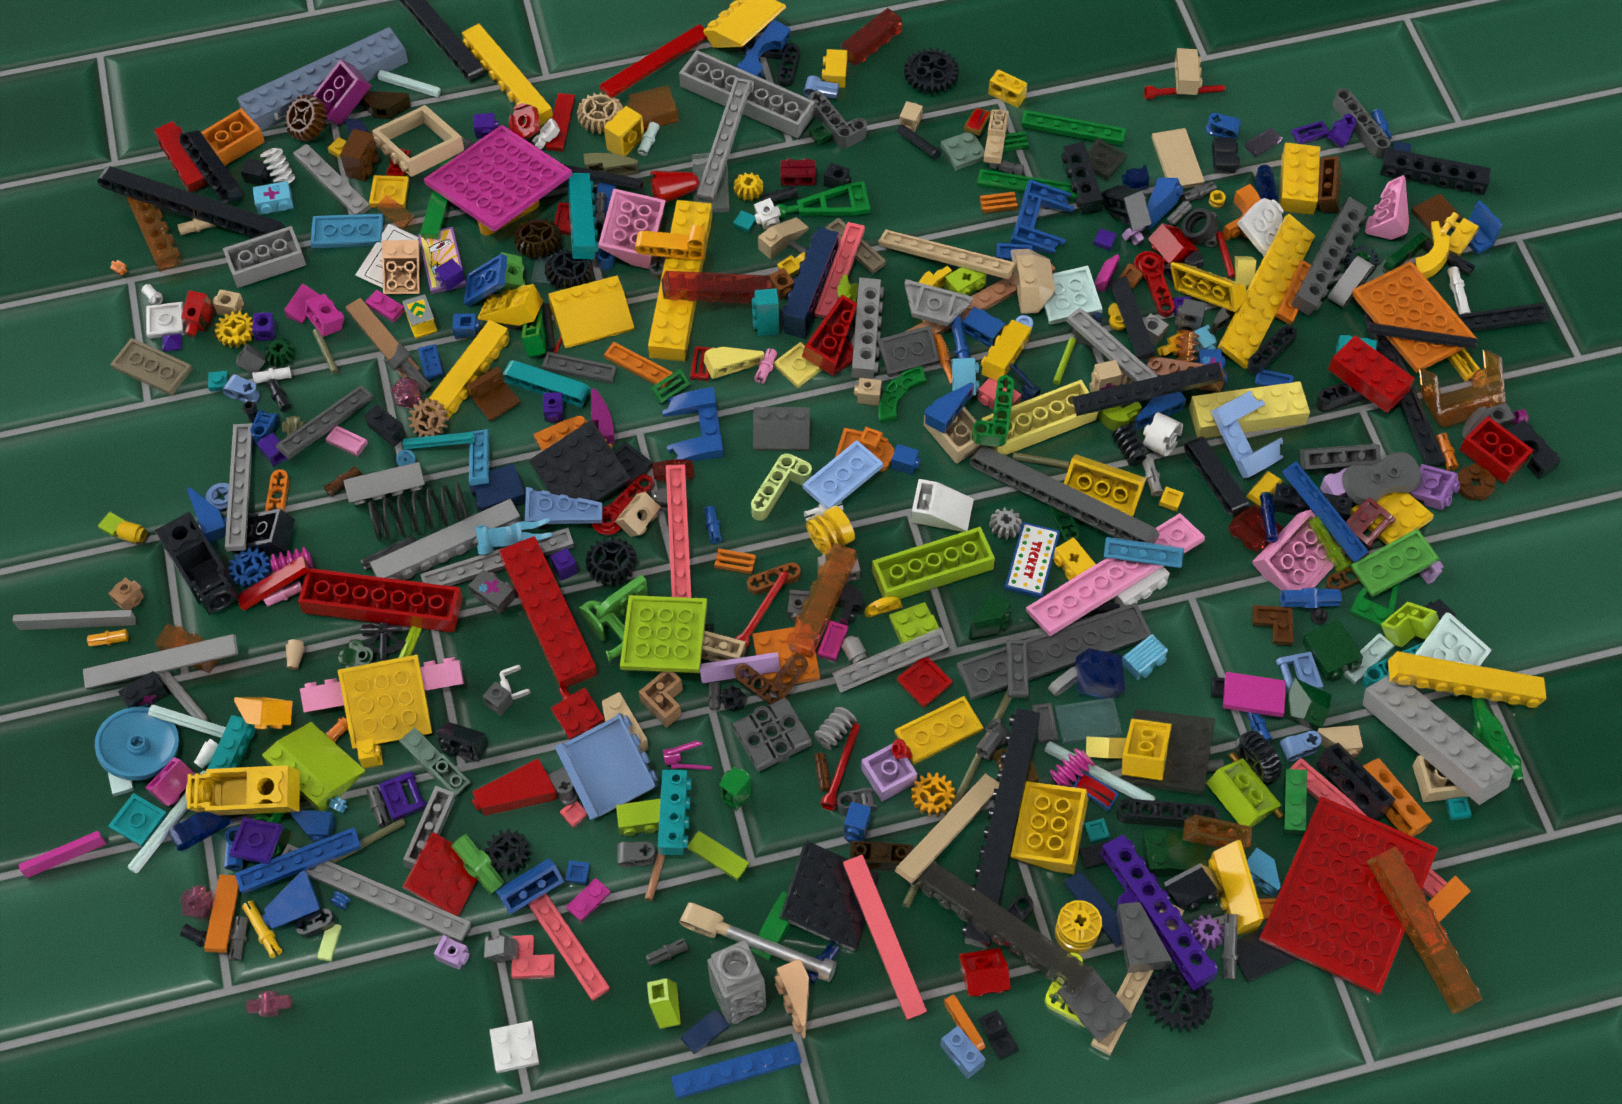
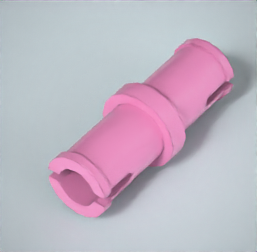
M767 349L763 360L759 362V369L754 376L756 382L765 383L768 373L773 369V362L778 355L776 350Z
M298 580L264 598L267 607L282 600L287 601L289 597L300 593L302 585Z

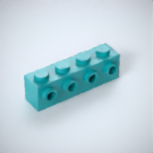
M231 715L207 769L239 768L243 757L246 755L249 743L255 734L256 729L253 724H247L242 717Z
M662 770L658 833L659 855H684V848H688V836L685 835V829H689V816H686V809H690V797H687V790H691V778H688L687 770Z

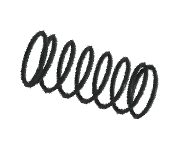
M458 481L455 482L457 509L448 487L445 484L441 486L443 513L437 497L430 487H428L426 493L428 514L419 493L415 490L412 493L413 516L405 497L399 494L397 499L399 520L388 498L385 497L383 500L384 522L375 502L369 501L370 516L377 540L381 541L379 522L386 539L390 537L387 503L400 535H404L401 499L415 532L419 531L416 497L430 529L433 528L430 493L441 521L445 526L448 523L445 491L457 521H462V514L463 518L467 519L468 516L460 483Z

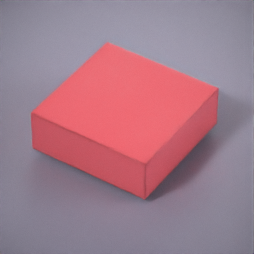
M578 801L572 805H567L560 811L562 817L572 828L588 817L586 810Z

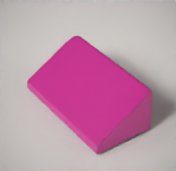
M1115 255L1105 261L1094 283L1096 290L1106 291L1109 281H1111L1118 267L1119 255Z
M302 284L285 308L286 317L303 324L307 318L305 314V300L319 296V294Z

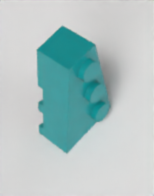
M777 288L755 290V298H752L753 330H757L758 337L779 335Z

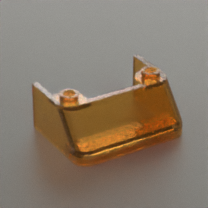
M1484 350L1485 368L1479 369L1473 374V385L1445 394H1441L1437 375L1423 368L1419 369L1422 397L1435 421L1441 426H1450L1467 421L1474 411L1480 407L1490 408L1506 403L1502 357Z

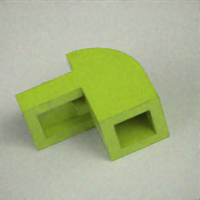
M1135 402L1124 408L1118 406L1098 411L1097 416L1104 426L1115 431L1119 427L1129 424V421H1135L1141 412L1142 406L1139 402Z

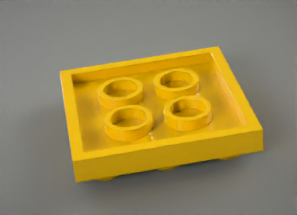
M1408 492L1389 493L1376 502L1396 519L1393 524H1389L1378 536L1386 545L1417 528L1419 530L1433 520L1434 514ZM1361 505L1353 507L1350 514L1353 515ZM1380 515L1368 529L1372 532L1384 520V517Z

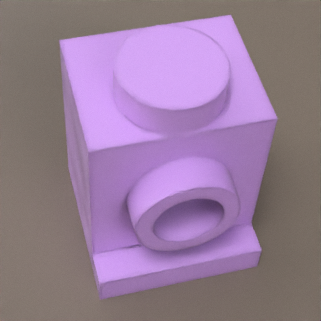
M443 935L434 952V956L437 961L459 970L462 964H466L469 958V951L467 946ZM452 949L456 950L455 953L450 954Z

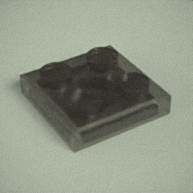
M1099 138L1087 150L1094 174L1106 181L1109 180L1127 158V154Z

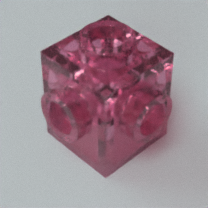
M400 377L391 387L395 403L399 407L412 409L413 405L422 398L416 380Z
M193 885V888L185 890L181 897V915L196 918L207 917L214 901L212 891H208L205 886Z

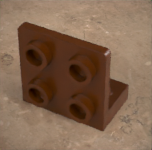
M498 366L467 385L470 398L489 421L494 420L520 404L518 397L504 382L502 371Z

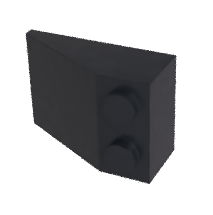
M282 509L248 515L246 550L243 551L247 552L248 548H251L252 552H254L257 548L260 553L264 551L266 555H277L279 552L287 553L295 519Z

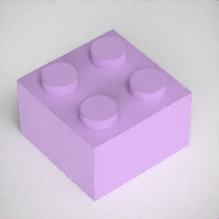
M893 743L862 759L861 763L862 772L881 802L913 786L914 782L917 781V772L908 758L897 759L893 755Z

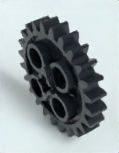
M930 47L929 51L923 48V52L917 50V55L912 53L911 58H907L904 74L905 80H908L907 84H912V89L917 87V92L924 90V94H926L927 91H930V94L933 95L934 91L940 94V90L946 92V87L951 89L952 84H956L959 68L958 62H955V57L951 58V53L945 55V50L939 52V48L933 51L932 47Z
M1177 966L1174 971L1169 967L1166 972L1161 969L1158 974L1154 973L1152 979L1148 980V986L1144 990L1146 993L1144 1001H1148L1145 1008L1151 1009L1149 1016L1156 1015L1155 1023L1162 1021V1028L1169 1025L1171 1032L1174 1027H1177L1179 1033L1182 1032L1183 1028L1189 1033L1192 1027L1197 1030L1200 1024L1204 1025L1214 1007L1212 1005L1214 998L1211 997L1212 989H1206L1209 983L1193 991ZM1170 983L1176 984L1178 987H1172ZM1184 985H1187L1188 987L1177 1004L1176 1009L1173 1013H1170L1169 1011L1173 1007ZM1189 994H1193L1197 998H1192ZM1160 1000H1166L1169 1004H1164ZM1180 1010L1185 1011L1188 1015L1180 1013Z

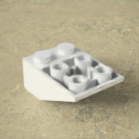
M919 479L912 508L911 523L961 532L968 531L974 499L938 482Z

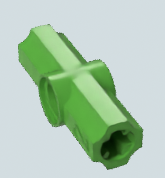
M467 834L458 838L451 845L464 862L465 870L472 877L477 878L489 894L503 885L504 881L491 866L492 862L489 856L482 850H479Z

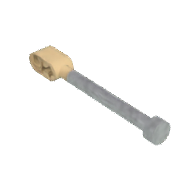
M694 903L687 904L679 921L685 928L710 938H715L718 933L738 942L745 940L750 947L788 962L801 959L804 968L819 973L818 978L827 982L831 981L836 969L837 962L828 958L824 961L818 960L722 922L724 918L719 913Z

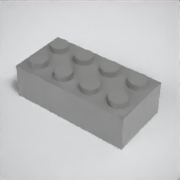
M292 226L223 248L237 288L306 265Z
M420 462L343 480L349 503L354 502V505L367 502L366 498L372 497L374 501L384 498L387 493L395 496L403 494L404 489L410 488V491L422 489V485H425Z

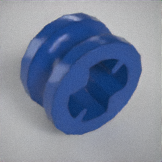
M335 891L333 893L334 897L330 898L329 901L334 906L345 910L347 908L346 903L351 901L350 898Z

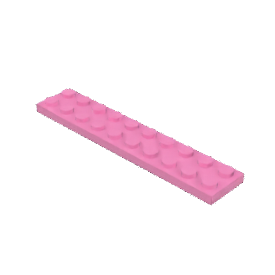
M1179 513L1156 527L1159 537L1154 543L1183 547L1184 553L1205 541V536ZM1106 558L1026 607V612L1049 636H1052L1162 568L1163 565Z

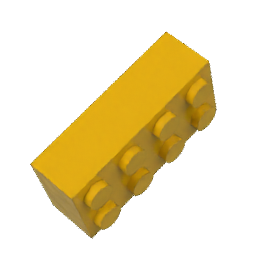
M1285 143L1281 157L1279 204L1283 211L1314 215L1318 202L1320 146Z

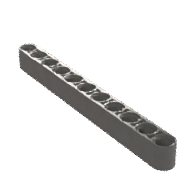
M986 446L979 447L970 459L971 466L976 470L1118 539L1154 543L1159 537L1158 530L1153 526Z

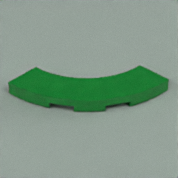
M923 366L902 372L900 376L886 386L878 406L879 423L896 421L897 407L902 397L913 388L926 384Z

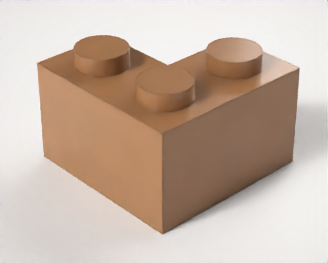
M663 671L639 691L640 702L666 728L681 716L680 705L673 698L683 691L682 680L674 672Z

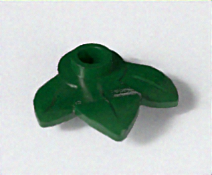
M354 639L350 640L349 648L343 649L338 653L336 659L346 665V668L373 663L374 652L369 647H365L361 640Z

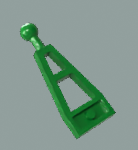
M864 181L845 184L797 200V205L787 207L784 204L777 205L781 213L779 218H784L788 213L799 212L800 216H855L870 213ZM848 192L851 207L827 208L826 199ZM817 202H820L821 208H804L805 206Z
M1399 583L1391 587L1388 608L1365 599L1364 597L1368 591L1363 587L1357 595L1349 614L1382 629L1381 624L1394 612Z

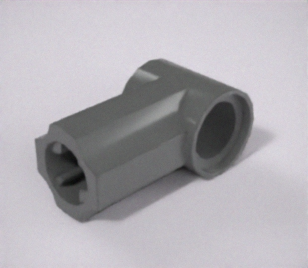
M999 718L988 723L986 726L987 733L976 746L977 754L984 759H990L999 746L1005 744L1007 732L1011 733Z

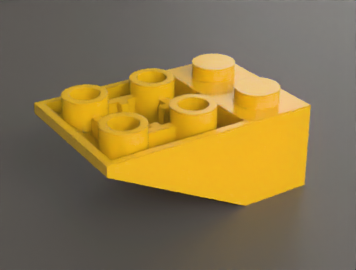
M534 284L522 285L514 290L508 289L503 293L488 296L484 306L481 308L478 319L517 326L530 323L535 320L543 299Z

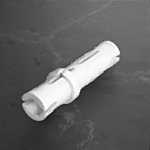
M1451 267L1447 270L1450 278V289L1453 290L1459 314L1471 313L1464 291L1465 284L1460 277L1459 268Z

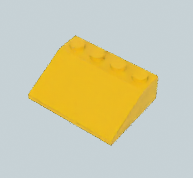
M736 0L730 4L727 10L722 11L716 20L708 23V27L703 31L713 48L743 47L780 14L786 6L776 0Z
M618 275L548 294L550 309L565 349L635 330Z
M1026 781L1011 858L1054 872L1075 874L1089 800L1087 790Z

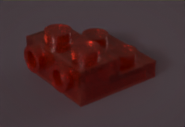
M1254 504L1233 518L1228 529L1233 537H1238L1244 542L1247 549L1254 550L1257 553L1267 546L1269 541L1283 530V527Z

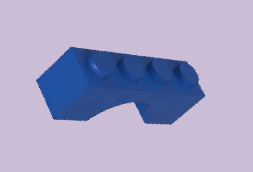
M775 19L765 26L764 33L756 38L753 48L746 52L743 62L740 61L737 68L760 78L763 76V66L759 62L760 56L771 49L782 50L790 39L791 29Z

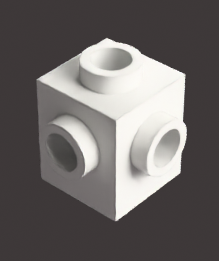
M770 198L754 204L755 220L758 225H762L763 230L780 223V210L778 206L774 207Z

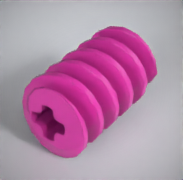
M302 547V553H299L296 548L294 555L287 550L286 557H284L282 552H279V558L272 554L271 567L273 573L302 555L307 559L308 566L314 569L310 552L305 547Z
M1075 748L1076 756L1069 753L1070 761L1062 759L1063 767L1056 764L1057 772L1052 769L1049 770L1052 778L1059 786L1071 787L1069 780L1076 782V774L1082 777L1083 772L1081 769L1088 772V764L1095 766V763L1083 750L1080 751Z

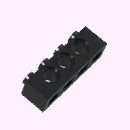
M1084 141L1063 146L1061 159L1062 163L1067 166V178H1071L1072 181L1070 183L1071 191L1077 196L1075 197L1077 208L1080 207L1082 213L1102 209L1103 198Z
M1276 484L1272 495L1270 511L1296 516L1298 513L1311 510L1293 486ZM1322 492L1346 522L1350 517L1353 499Z
M1339 742L1326 748L1316 763L1368 817L1374 820L1385 816L1396 800Z

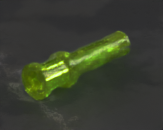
M1317 515L1310 519L1308 524H1310L1326 549V556L1335 565V571H1341L1351 564L1350 560L1345 558L1342 548L1335 544L1319 516Z

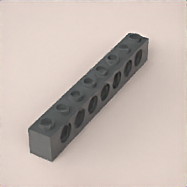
M1351 197L1341 206L1290 305L1307 315H1310L1313 310L1317 311L1322 304L1320 299L1325 297L1329 290L1327 286H1330L1335 279L1333 274H1336L1342 264L1339 262L1344 260L1348 253L1345 250L1349 249L1354 242L1352 237H1355L1359 232L1360 227L1358 225H1361L1367 215L1364 213L1368 207Z

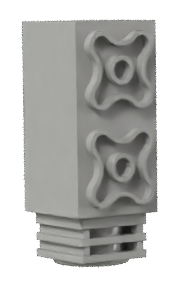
M743 940L711 954V958L707 960L710 984L728 1024L739 1023L747 1017L763 1012L764 1008H766L765 981L748 943Z

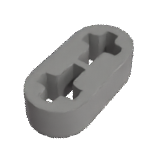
M1074 666L1053 681L1048 690L1054 697H1057L1075 684L1083 674Z

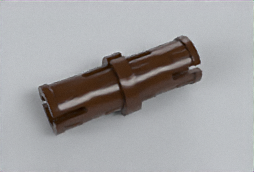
M354 466L346 473L339 474L334 481L324 486V489L331 497L339 490L345 488L343 480L361 476L362 474Z

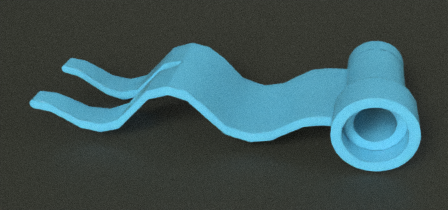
M545 518L533 522L522 521L510 526L487 529V525L476 526L478 554H489L494 551L493 547L513 545L533 536L537 540L553 536L552 532L542 534L521 532V530L539 527L550 522V520Z

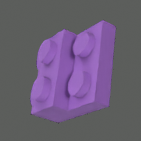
M1422 464L1420 467L1422 474L1421 485L1416 490L1408 493L1415 499L1423 500L1425 506L1443 511L1445 506H1450L1453 492L1457 493L1460 489L1458 474Z

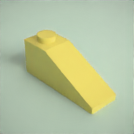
M730 347L711 348L705 352L704 364L711 378L714 379L758 366L759 362L764 358V352Z

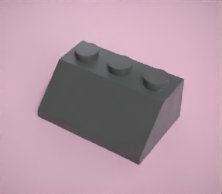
M754 407V451H809L810 407Z

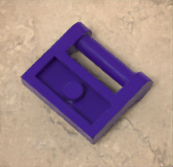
M412 771L378 784L393 822L415 812H422L427 806L426 801L420 795L415 782L416 777ZM407 783L414 799V804L409 805L401 784Z

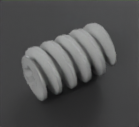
M836 707L833 710L834 713L829 715V719H826L824 724L819 727V730L814 733L816 741L828 750H832L830 744L833 746L838 745L835 738L842 740L840 733L847 734V730L844 727L852 728V724L849 721L857 722L855 716L846 708Z

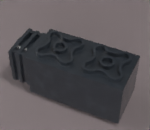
M190 511L155 530L164 549L199 605L202 604L208 615L222 610L238 600L225 567Z

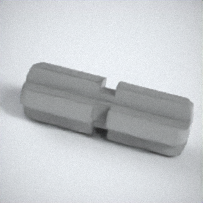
M1188 201L1183 202L1167 218L1169 224L1172 226L1177 224L1183 215L1191 209L1192 205Z

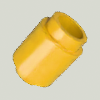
M123 521L118 524L116 534H118L119 539L138 544L145 541L147 529L143 528L142 525Z

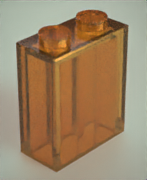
M668 85L629 95L630 102L627 103V106L642 115L644 130H647L650 122L657 123L659 127L679 122L678 110Z

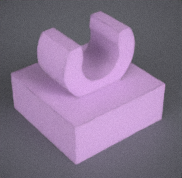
M1145 227L1135 231L1129 228L1122 234V237L1125 241L1131 238L1132 243L1137 245L1144 239L1141 232Z
M1439 561L1420 571L1419 574L1427 584H1430L1442 573L1441 569L1444 566Z

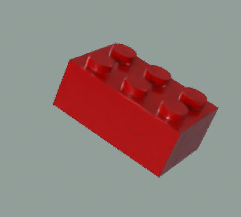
M1489 416L1464 439L1459 449L1478 465L1487 469L1503 484L1527 463L1533 452L1532 448Z

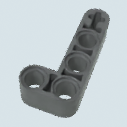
M814 91L809 95V99L815 101L816 119L820 123L823 122L833 133L832 139L839 147L848 148L866 138V120L855 118L846 122L822 92Z

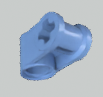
M232 375L222 389L223 393L229 398L242 402L252 401L257 403L261 398L260 393L256 390V384L238 375Z
M1308 731L1296 736L1286 737L1280 741V745L1287 761L1292 762L1316 753L1322 739L1316 731Z

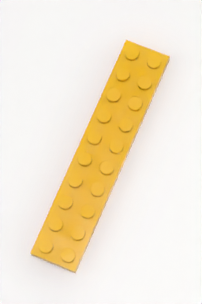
M1290 214L1284 217L1247 289V300L1235 312L1218 345L1221 351L1244 369L1247 368L1249 358L1258 350L1299 261L1304 259L1315 237L1310 230Z

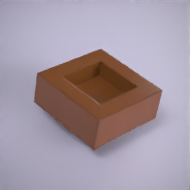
M1129 263L1119 278L1127 276L1130 287L1135 289L1145 273L1132 263Z

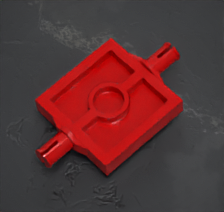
M566 686L562 687L563 690L561 688L558 690L563 700L551 707V710L570 740L605 722L604 717L586 688L571 695Z

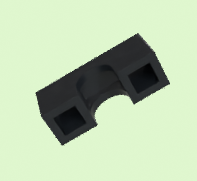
M1525 420L1507 429L1533 449V456L1527 467L1539 480L1557 469L1561 462L1559 455L1546 444V441Z

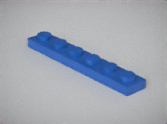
M1297 461L1282 471L1286 479L1293 485L1298 494L1305 500L1310 509L1317 515L1322 524L1329 530L1354 563L1369 552Z
M353 827L273 858L270 864L260 863L237 872L235 876L240 892L245 894L362 847L357 832Z
M796 1041L674 1075L671 1076L676 1099H680L802 1064Z

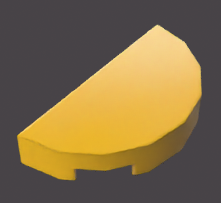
M890 596L869 604L865 608L864 613L866 618L900 609L903 606L898 597Z

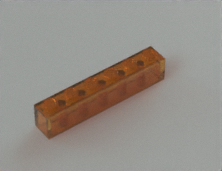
M834 543L832 548L827 550L826 561L818 570V579L812 583L810 588L811 594L803 602V611L795 620L794 631L790 632L787 637L789 650L808 658H812L857 560L856 550Z

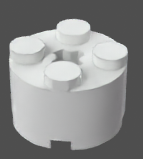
M1157 412L1152 424H1148L1144 429L1143 435L1146 437L1143 441V446L1160 455H1170L1178 443L1175 441L1177 435L1181 436L1183 424Z

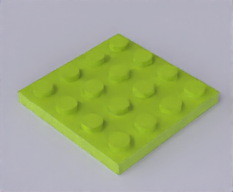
M629 595L620 661L621 670L700 673L707 598Z

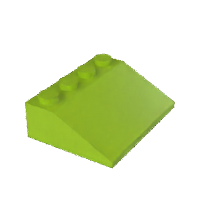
M312 722L278 740L262 754L268 766L288 765L300 771V795L317 811H326L331 802L330 798L335 799L336 796L340 797L366 773L365 769Z

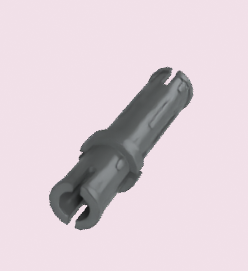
M1224 914L1223 954H1221V959H1223L1222 978L1236 979L1238 914Z

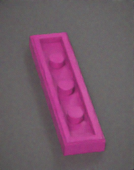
M96 831L20 863L18 866L23 875L29 878L106 845V842L100 832Z

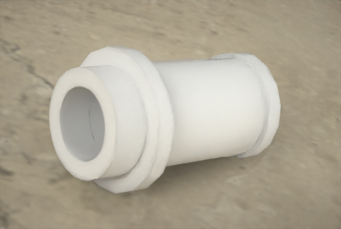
M150 284L143 286L142 293L149 299L150 304L159 305L162 303L163 296L161 293L157 292Z

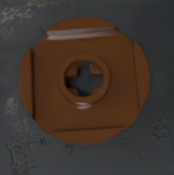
M1478 464L1465 467L1458 474L1460 482L1458 492L1467 500L1474 501L1476 499L1484 501L1491 496L1495 489L1496 478L1487 469ZM1473 481H1477L1479 485L1474 486L1472 485Z

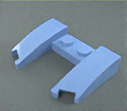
M1248 391L1210 411L1242 478L1250 477L1283 458V455H1280V444H1283L1282 438L1253 452L1237 419L1265 405L1263 400L1258 401L1251 395L1252 391Z

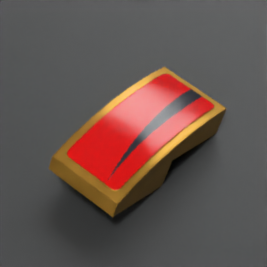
M976 107L968 118L963 130L980 135L984 131L986 123L990 120L991 112Z

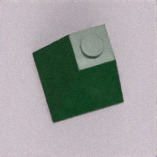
M1294 678L1285 699L1283 716L1316 731L1318 728L1323 727L1330 710L1332 695Z

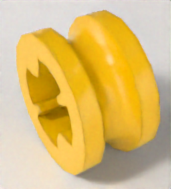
M1219 190L1213 191L1210 194L1209 204L1214 208H1221L1225 203V194Z

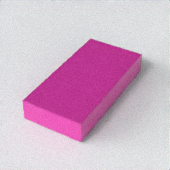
M830 621L817 657L836 662L849 626Z

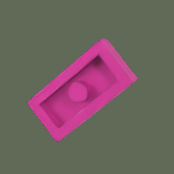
M378 290L365 301L369 308L393 323L405 312L403 305Z
M595 878L566 908L582 923L611 892Z

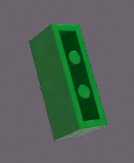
M1286 769L1284 834L1304 835L1306 832L1307 770Z

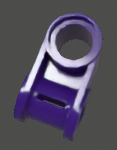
M1345 114L1341 120L1335 121L1327 135V139L1339 148H1343L1349 141L1356 125L1354 116Z

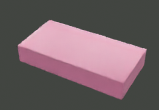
M339 426L334 427L326 438L327 443L357 457L368 444L367 439Z

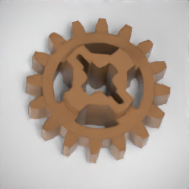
M426 398L425 401L419 400V405H413L415 410L409 411L413 415L408 420L412 421L409 427L415 428L414 434H419V437L444 433L442 428L448 427L445 421L449 420V418L445 417L448 411L442 410L443 404H438V400Z

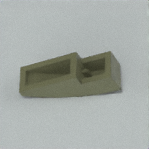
M609 153L583 154L586 169L623 176L639 174L638 161L635 159Z

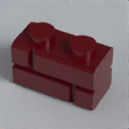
M808 158L803 160H780L781 186L816 185L815 160Z

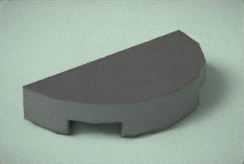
M1483 406L1474 411L1463 428L1462 436L1464 439L1489 416L1491 410Z

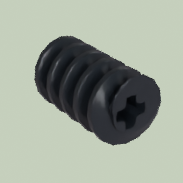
M1132 424L1121 426L1112 433L1113 440L1117 443L1116 445L1120 448L1121 453L1124 454V458L1129 466L1138 465L1147 457L1144 455L1147 449L1143 447V442L1139 441L1140 437L1135 436L1137 432L1132 430Z

